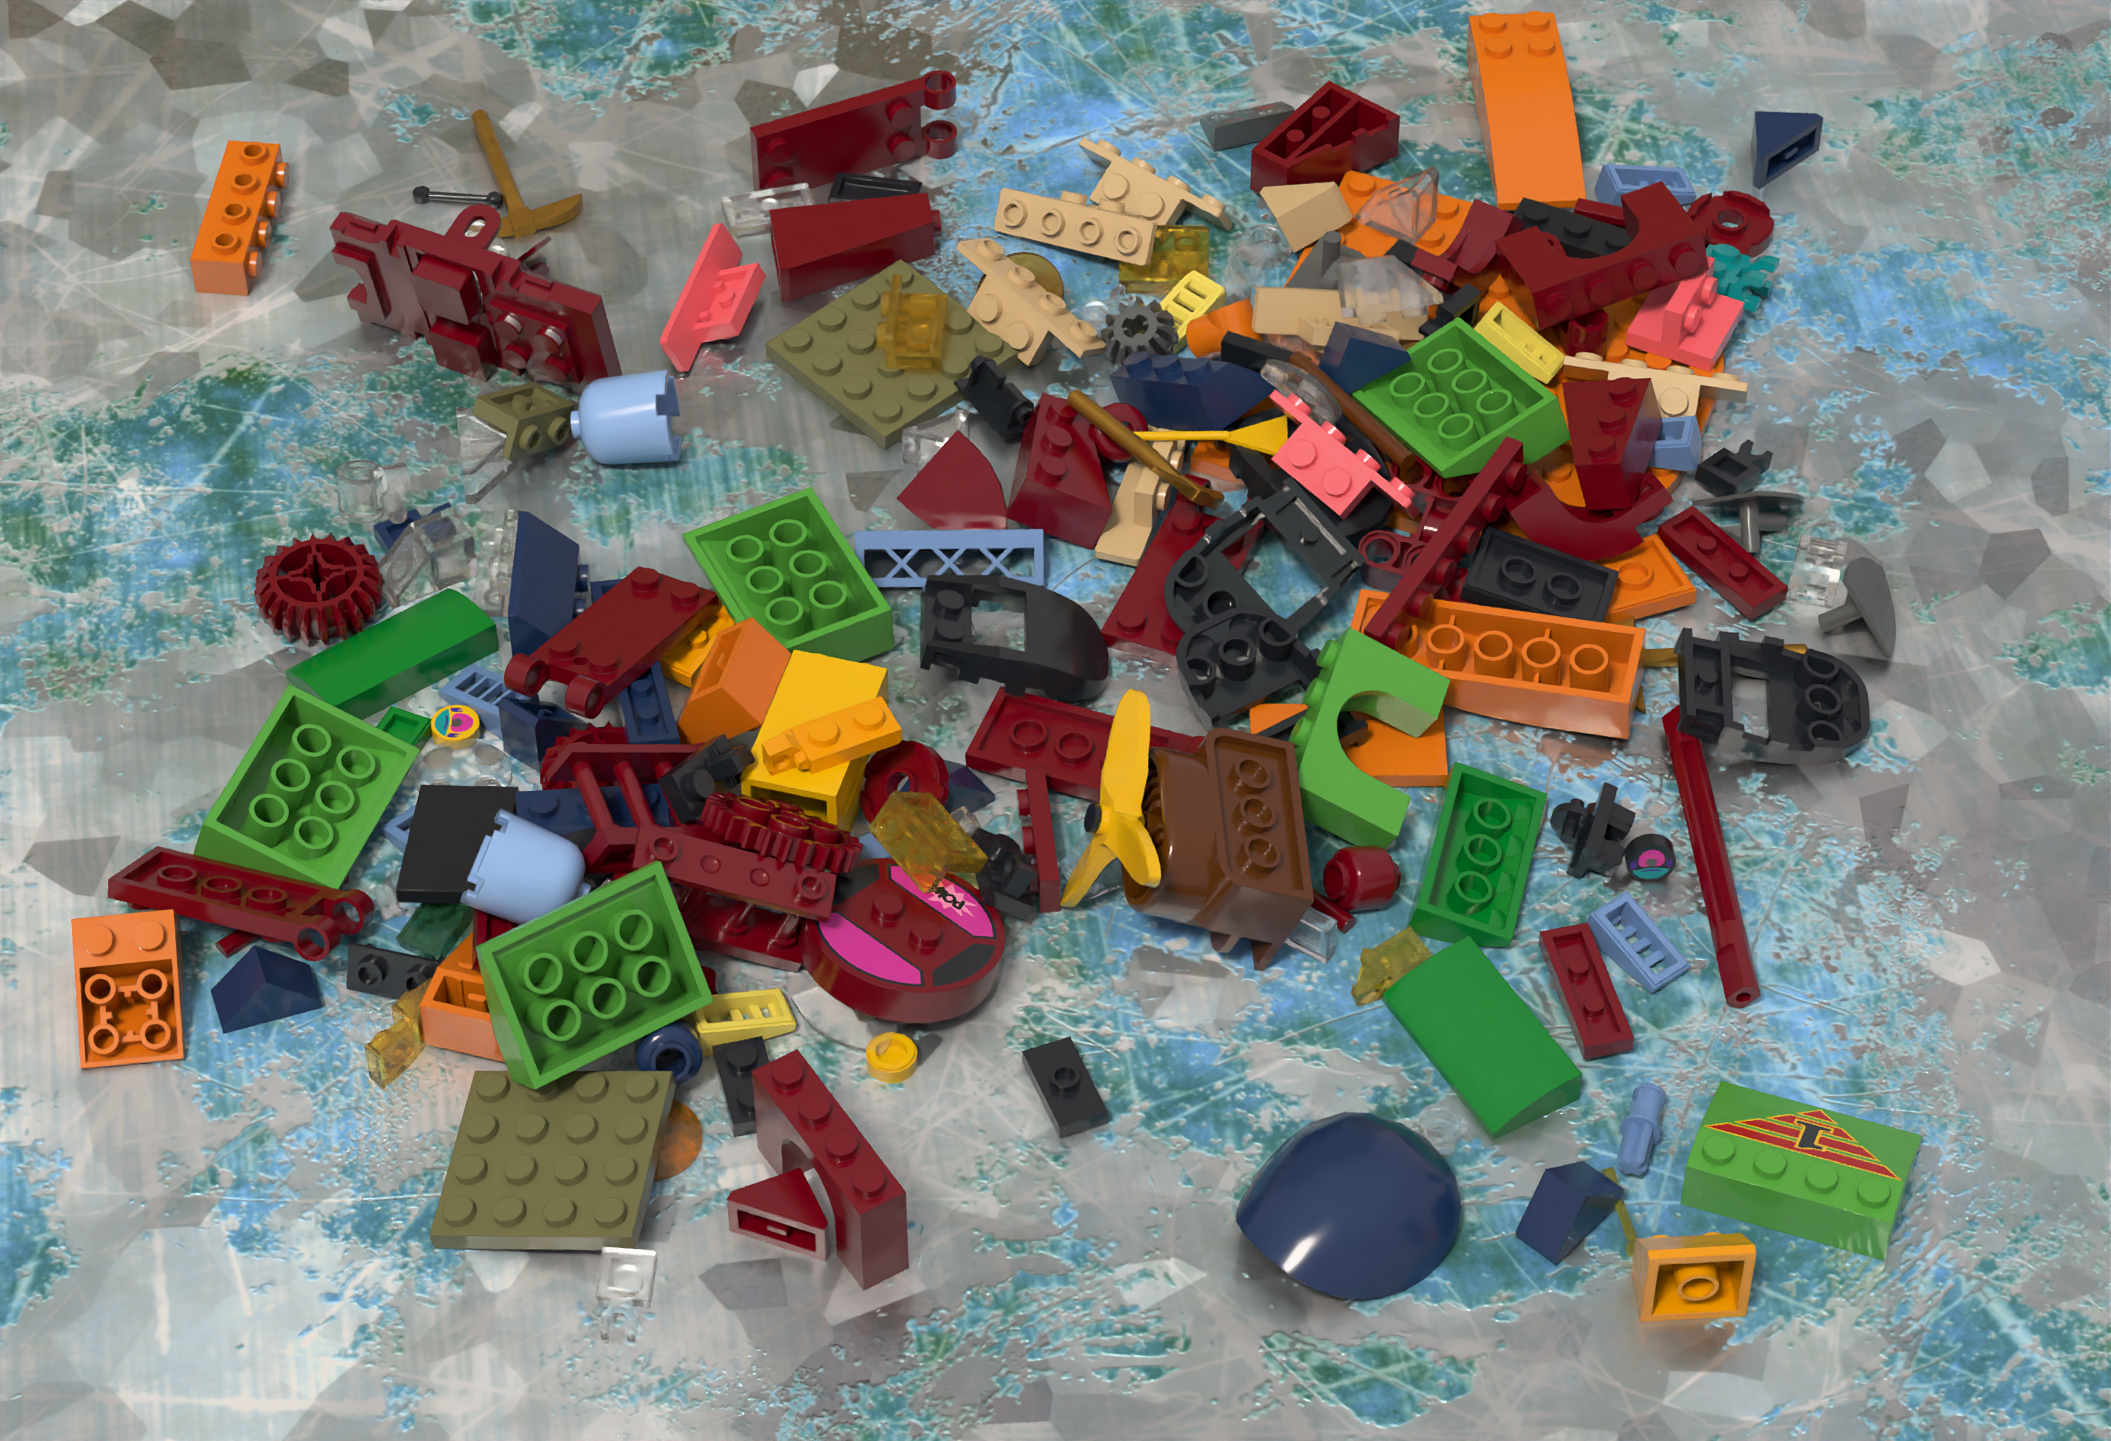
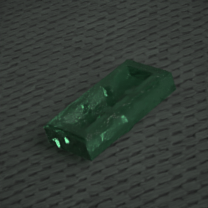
M421 903L397 935L396 940L401 948L418 956L435 960L439 958L445 959L473 921L474 908L465 904Z

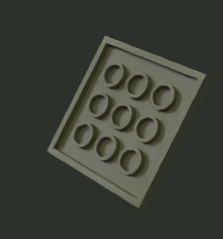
M901 259L765 343L766 356L885 450L966 399L954 385V381L970 376L972 370L970 363L976 356L984 355L985 357L993 358L1004 374L1021 363V360L1018 358L1019 349L1011 347L1009 343L1002 340L998 335L987 331L966 312L967 309Z
M475 1071L429 1235L434 1248L637 1250L677 1085L673 1072L572 1071L534 1090L513 1082L509 1071Z

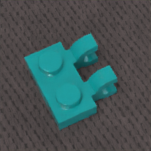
M1709 244L1705 250L1706 256L1715 258L1713 277L1718 279L1716 293L1745 302L1744 309L1755 312L1759 308L1762 298L1750 294L1747 286L1752 291L1768 297L1773 291L1774 282L1766 280L1768 274L1759 270L1774 273L1779 266L1780 258L1764 255L1751 263L1752 257L1740 254L1739 250L1733 246Z

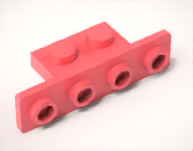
M723 223L713 225L659 340L665 355L669 357L679 373L689 371L701 343L719 339L728 340L739 336L766 277L758 262L738 266L742 252Z
M1276 390L1270 394L1269 398L1275 406L1299 426L1271 460L1342 520L1346 519L1372 487L1376 488L1412 519L1419 515L1420 511L1411 501L1416 494L1396 477L1389 483L1377 473L1381 465L1362 449H1359L1356 454L1352 453L1343 445L1347 438L1328 421L1319 426L1308 416L1313 410L1299 397L1291 393L1286 399Z

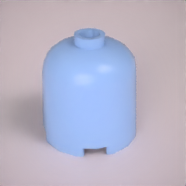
M669 370L594 380L585 387L579 399V410L571 411L570 421L573 437L581 438L585 451L592 459L599 463L615 465L679 461L681 456L682 436H673L672 417L680 416V406L673 376H669Z
M500 808L494 818V822L502 826L499 831L494 830L492 837L485 836L467 881L476 884L474 892L469 889L464 891L461 903L522 925L589 893L591 885L583 882L586 868L584 856L578 846L568 839Z

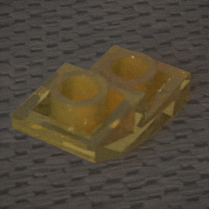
M431 978L414 990L405 992L391 1006L394 1025L377 1033L371 1042L365 1045L370 1079L382 1089L398 1078L427 1045L424 1040L419 1005L432 980Z

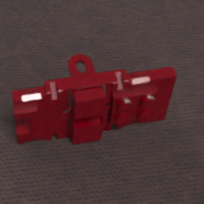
M477 204L464 209L457 216L445 235L398 220H391L386 225L350 212H340L329 227L335 243V247L331 251L335 263L356 270L363 283L359 282L347 296L350 309L357 311L360 321L372 325L377 323L400 331L402 335L408 336L411 339L418 340L424 334L426 343L433 348L439 366L481 381L487 380L495 366L511 371L512 374L520 377L527 369L531 381L538 383L539 381L544 382L546 380L570 388L574 393L582 395L585 387L594 380L622 375L602 296L523 270L519 260L489 251L488 248L502 226L500 214L490 205ZM475 221H485L484 226L476 236L467 237L465 235Z

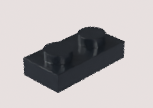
M763 1037L712 1046L713 1060L733 1137L756 1133L752 1071L769 1063Z

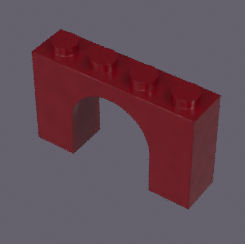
M1662 181L1620 196L1626 231L1633 241L1615 253L1589 259L1564 256L1552 248L1537 226L1494 240L1501 277L1539 330L1709 270L1702 231Z
M796 1049L753 1070L752 1079L758 1149L777 1175L800 1167L803 1173L815 1168L832 1206L835 1220L837 1256L862 1290L865 1291L908 1269L906 1191L803 1055Z

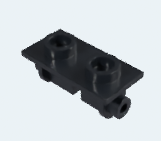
M984 355L976 356L970 363V368L972 369L970 376L955 380L954 385L1003 440L1022 436L1034 411L1033 402L1027 399L1012 382L1005 383L1007 376L996 365L993 358L985 357Z
M350 942L346 989L420 1004L437 967L445 959L439 958L435 960L377 948L375 944L371 943L363 945Z

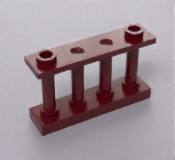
M575 742L568 744L562 749L558 758L545 772L548 781H576L596 833L593 839L582 851L586 866L584 873H631L637 831L640 823L759 854V851L755 849H745L739 843L725 840L723 835L711 832L712 828L697 824L695 819L680 823L662 787L661 790L677 827H663L656 824L639 781H658L660 777L706 742L696 744H587L586 742ZM598 781L618 782L635 827L615 825Z
M642 823L638 827L630 872L636 871L654 861H661L668 882L687 886L685 889L670 885L694 947L797 973L802 964L799 936L803 919L805 917L828 923L832 909L836 874L809 867L803 868L794 863H784L775 858ZM614 873L612 878L610 879V882H613L627 875L628 873ZM707 892H710V893H714V894H717V895H721V896L733 898V899H735V901H731V900H727V899H724V898H720V897L708 895V894H706V893H707ZM755 905H759V906H763V907H767V908L779 910V911H782V912H784V913L781 914V913L769 911V910H766V909L758 908V907H755Z

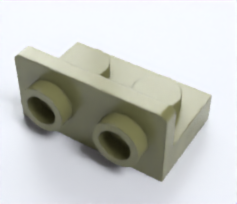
M529 382L476 397L472 414L488 422L492 430L507 434L502 457L513 461L563 446L571 433L570 416L571 411H574L575 404L535 382Z

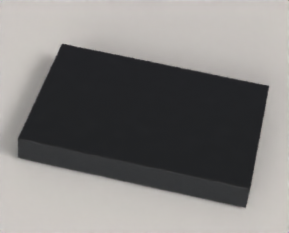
M1486 525L1481 533L1459 598L1481 606L1604 622L1619 571Z
M421 785L397 881V901L404 903L463 904L461 903V897L464 891L469 889L474 892L476 884L467 881L483 840L486 835L492 837L494 830H500L502 825L494 822V818L500 808L516 815L515 792L519 791V787Z

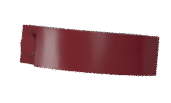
M1474 199L1459 233L1445 252L1436 256L1420 248L1417 249L1411 265L1424 272L1417 290L1442 300L1446 295L1455 294L1465 284L1469 283L1482 291V295L1485 294L1501 273L1494 240L1522 231L1526 223L1511 213Z
M1534 469L1526 475L1523 484L1517 491L1512 490L1504 500L1503 506L1525 535L1532 541L1585 560H1600L1623 554L1642 544L1644 541L1635 528L1641 523L1650 522L1657 518L1663 512L1664 507L1674 500L1664 485L1649 471L1643 476L1632 508L1587 510L1586 507L1569 505L1559 500L1543 477Z

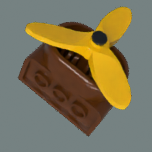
M1129 689L1123 695L1114 716L1101 774L1100 804L1091 803L1085 814L1084 828L1086 832L1093 833V839L1082 854L1062 892L1060 906L1074 908L1088 892L1104 867L1118 857L1121 861L1125 898L1134 911L1175 920L1177 923L1206 928L1210 930L1212 948L1218 952L1228 953L1240 937L1251 939L1254 969L1264 971L1314 902L1294 743L1228 728H1215L1208 732L1194 754L1162 747L1149 748L1150 704L1148 698L1143 691Z

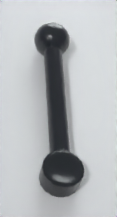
M419 186L412 193L414 202L417 204H425L430 200L481 203L490 205L493 208H499L503 203L502 195L496 191L490 192L488 195L434 192L430 191L426 186Z

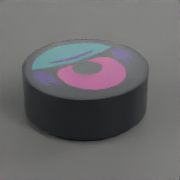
M1644 834L1630 841L1625 848L1624 857L1627 871L1633 878L1639 881L1654 882L1667 877L1675 868L1676 857L1673 844L1663 835Z

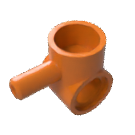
M1247 298L1194 318L1188 323L1186 329L1187 342L1192 353L1197 358L1206 357L1208 360H1214L1221 357V340L1227 331L1261 342L1265 341L1262 333H1256L1251 328L1253 307L1250 299Z

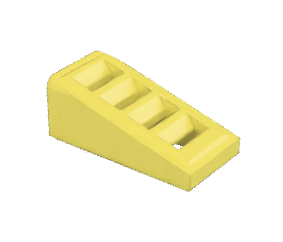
M1195 270L1187 274L1160 303L1163 311L1168 310L1172 314L1173 319L1182 324L1181 326L1177 323L1174 324V328H1176L1179 335L1178 343L1172 346L1174 354L1188 344L1186 329L1192 319L1225 307V289Z
M1497 301L1474 328V330L1529 375L1546 384L1563 365L1565 355L1501 302Z
M781 988L712 995L714 1002L681 1018L696 1029L703 1050L702 1057L713 1055L712 1046L760 1036L765 1040L795 1031L796 1022ZM767 1008L771 1017L764 1018L761 1010ZM747 1014L749 1019L744 1020L742 1015Z

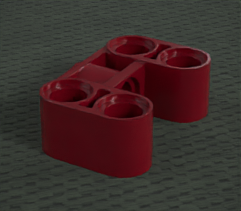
M1414 452L1412 453L1416 456V460L1407 470H1402L1392 461L1390 465V481L1394 477L1402 482L1409 478L1420 480L1416 484L1405 485L1416 494L1411 501L1423 517L1416 534L1411 533L1410 537L1389 531L1376 530L1369 532L1362 538L1359 543L1358 552L1366 559L1360 568L1361 578L1366 585L1383 592H1392L1462 497H1450L1446 494L1452 491L1465 493L1476 478L1474 473L1443 478ZM1379 556L1387 557L1390 559L1384 563H1374L1370 561L1373 558Z

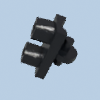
M1604 782L1597 801L1588 804L1586 808L1581 799L1574 798L1570 803L1559 804L1553 809L1550 824L1553 830L1560 835L1561 842L1572 844L1574 839H1576L1566 874L1580 879L1585 871L1590 868L1608 877H1612L1621 865L1625 848L1605 839L1604 835L1622 842L1633 825L1636 813L1614 802L1618 790L1617 787Z

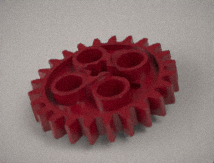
M715 792L714 795H708L700 821L704 822L703 825L705 827L712 828L711 832L723 835L727 841L741 844L742 848L755 849L759 851L760 855L775 858L784 863H794L803 868L808 865L819 871H823L824 868L834 873H838L839 870L849 873L850 870L855 871L863 844L859 843V838L850 836L851 832L841 830L838 825L823 821L821 817L806 815L803 809L793 804L775 799L765 800L759 798V800H755L745 794L737 796L730 792H726V794Z

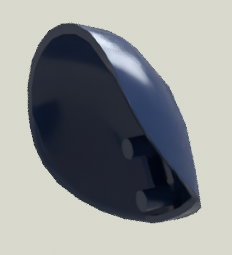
M1343 1112L1311 1122L1289 1137L1267 1159L1240 1200L1236 1210V1222L1243 1234L1261 1253L1298 1282L1335 1297L1358 1300L1371 1299L1406 1291L1424 1280L1440 1265L1457 1234L1461 1202L1457 1181L1445 1158L1427 1138L1402 1123L1371 1113Z

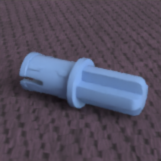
M1642 1083L1639 1084L1638 1088H1634L1629 1115L1625 1116L1620 1124V1132L1623 1138L1617 1160L1619 1162V1170L1625 1175L1632 1173L1639 1176L1646 1171L1652 1145L1661 1136L1662 1129L1659 1119L1666 1101V1094L1661 1087L1655 1084Z

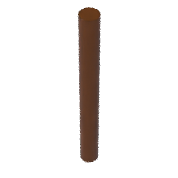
M1297 351L1291 355L1288 361L1289 366L1402 470H1407L1414 464L1416 456L1303 352Z

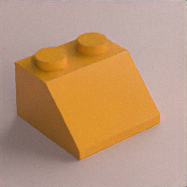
M1709 1232L1703 1235L1676 1237L1655 1235L1650 1238L1635 1239L1631 1272L1640 1322L1746 1316L1757 1254L1755 1244L1742 1233L1722 1234Z

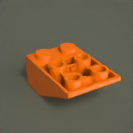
M753 617L718 633L676 721L680 744L708 742L711 738L725 734L729 741L748 730L750 732L756 731L762 726L791 653Z
M174 909L71 919L81 1069L185 1060L184 970L181 927Z
M472 932L437 967L419 1005L425 1044L505 1062L493 1032L481 971L472 970Z

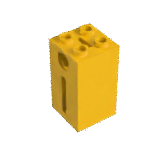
M793 650L751 750L756 761L744 768L740 776L741 793L755 800H759V798L765 800L775 799L793 804L803 809L806 815L821 817V820L836 824L841 830L851 832L861 808L860 791H864L866 781L864 771L867 763L876 752L811 774L808 769L798 770L796 767L770 776L763 764L761 746L763 742L780 735L783 731L791 729V727L882 696L889 708L888 669L868 663H858L823 654Z

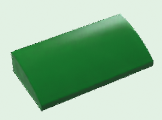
M447 588L286 669L285 675L294 687L360 720H364L498 651L497 628L494 621L474 602L458 591Z
M1455 761L1443 785L1406 931L1449 943H1455L1470 936L1478 947H1509L1514 934L1547 793Z
M1470 936L1453 943L1426 959L1382 994L1383 1003L1492 1140L1579 1100L1582 1073Z

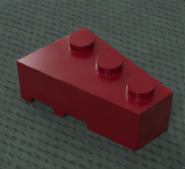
M1328 81L1251 150L1250 189L1260 194L1263 187L1327 182H1336L1337 184L1351 170L1361 173L1398 155L1400 115Z
M1621 377L1615 380L1562 382L1574 464L1587 510L1632 508L1663 423L1651 378L1632 379L1630 377Z
M1042 392L1023 431L1006 518L1034 529H1043L1045 533L1093 550L1113 510L1090 423L1068 405L1067 399L1057 398Z

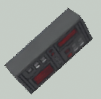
M1279 101L1200 119V125L1213 150L1218 151L1262 141L1295 111V108Z

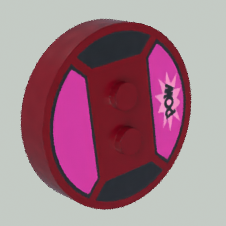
M898 858L860 860L855 871L850 870L849 873L840 870L838 873L829 872L837 875L830 919L828 923L804 917L799 936V950L802 961L815 982L828 994L841 1003L867 1015L904 1023H930L955 1018L976 1008L988 997L997 980L1005 946V931L995 907L982 903L980 892L977 888L959 876L939 867Z

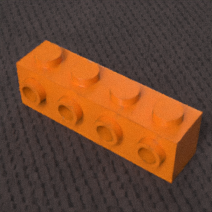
M228 140L190 258L196 292L248 296L253 279L260 277L262 271L261 253L263 248H269L271 221L272 218H278L281 188L287 189L290 178L289 163L282 160L280 144Z

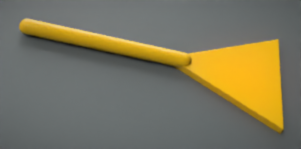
M1286 415L1231 432H1134L1144 441L1221 440L1270 455H1275L1288 440Z

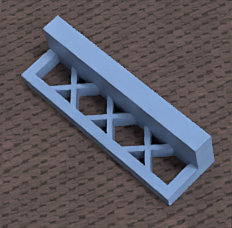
M1043 529L855 531V554L864 568L865 552H887L898 563L885 578H871L877 588L924 587L927 577H919L906 564L918 551H934L945 562L934 575H942L949 567L957 575H965L953 563L965 551H981L992 562L981 575H989L997 567L1009 578L1044 586ZM1005 550L997 559L989 552ZM1012 550H1034V576H1013L1001 562ZM896 551H910L903 559L895 553ZM941 551L957 552L948 559ZM902 568L912 576L911 578H893Z

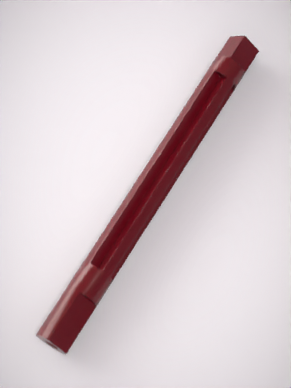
M1678 704L1662 717V722L1676 776L1726 1002L1730 1007L1744 1008L1761 996L1742 919L1702 741L1677 731V724L1680 720V705Z

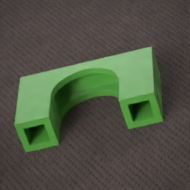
M1348 627L1336 641L1329 639L1320 651L1316 665L1322 667L1319 677H1316L1311 682L1304 695L1303 704L1307 705L1308 708L1305 716H1302L1295 724L1289 742H1293L1295 747L1303 818L1356 846L1376 845L1385 849L1398 837L1411 797L1364 773L1351 762L1339 742L1337 733L1338 715L1344 711L1364 712L1418 738L1438 719L1450 679Z

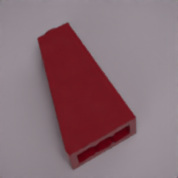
M928 193L769 209L771 245L781 302H790L877 274L900 259L908 264L935 255L934 237L942 236L939 210H931Z

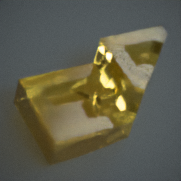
M1410 926L1372 950L1370 948H1362L1356 985H1353L1351 990L1352 999L1357 1006L1382 999V994L1395 982L1420 963L1433 956Z

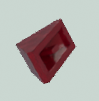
M801 1167L731 1191L727 1198L729 1231L825 1262L830 1255L829 1223Z

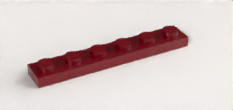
M1508 436L1505 437L1364 628V635L1396 652L1401 651L1407 641L1409 630L1416 620H1422L1426 617L1431 608L1433 597L1441 586L1447 587L1455 575L1457 564L1465 554L1470 555L1475 550L1480 534L1487 523H1493L1497 520L1502 511L1504 500L1512 490L1517 491L1523 484L1527 473V465L1524 464L1523 442Z

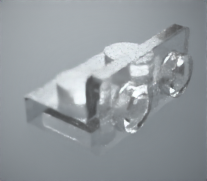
M505 509L503 528H495L494 542H482L480 545L473 602L489 617H508L519 512H524V509Z

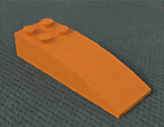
M1530 11L1523 14L1486 13L1484 15L1469 16L1466 60L1497 208L1501 210H1516L1523 197L1557 208H1575L1578 198L1586 199L1571 88L1554 12Z
M1361 589L1350 628L1364 634V628L1390 593ZM1433 599L1428 614L1424 619L1416 620L1409 630L1404 647L1398 653L1450 679L1443 705L1483 716L1532 726L1629 739L1645 667L1646 628Z

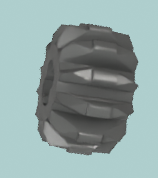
M1137 296L1132 307L1127 308L1125 304L1119 302L1118 310L1120 313L1118 315L1106 314L1105 323L1107 328L1100 330V338L1106 343L1104 353L1108 361H1111V363L1116 362L1118 369L1124 365L1123 361L1128 356L1137 352L1147 351L1149 354L1164 356L1174 354L1172 346L1177 344L1179 339L1177 330L1174 328L1175 321L1172 314L1168 310L1163 311L1161 305L1156 300L1145 306L1143 300Z

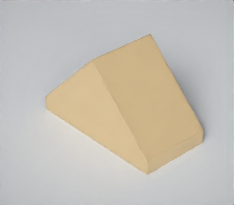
M1336 182L1263 187L1260 191L1276 225L1294 253L1324 237L1326 232L1334 231L1349 223L1353 217Z

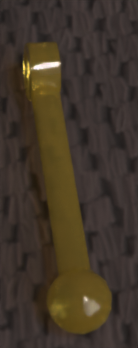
M1613 1167L1601 1170L1603 1175L1617 1184V1176ZM1621 1198L1614 1207L1628 1241L1625 1246L1626 1253L1629 1257L1633 1258L1635 1239L1639 1238H1637L1623 1198Z

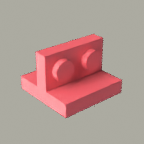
M1707 256L1709 270L1682 279L1681 282L1677 281L1650 291L1627 330L1625 345L1711 372L1743 316L1745 302L1716 293L1718 279L1713 277L1715 258Z

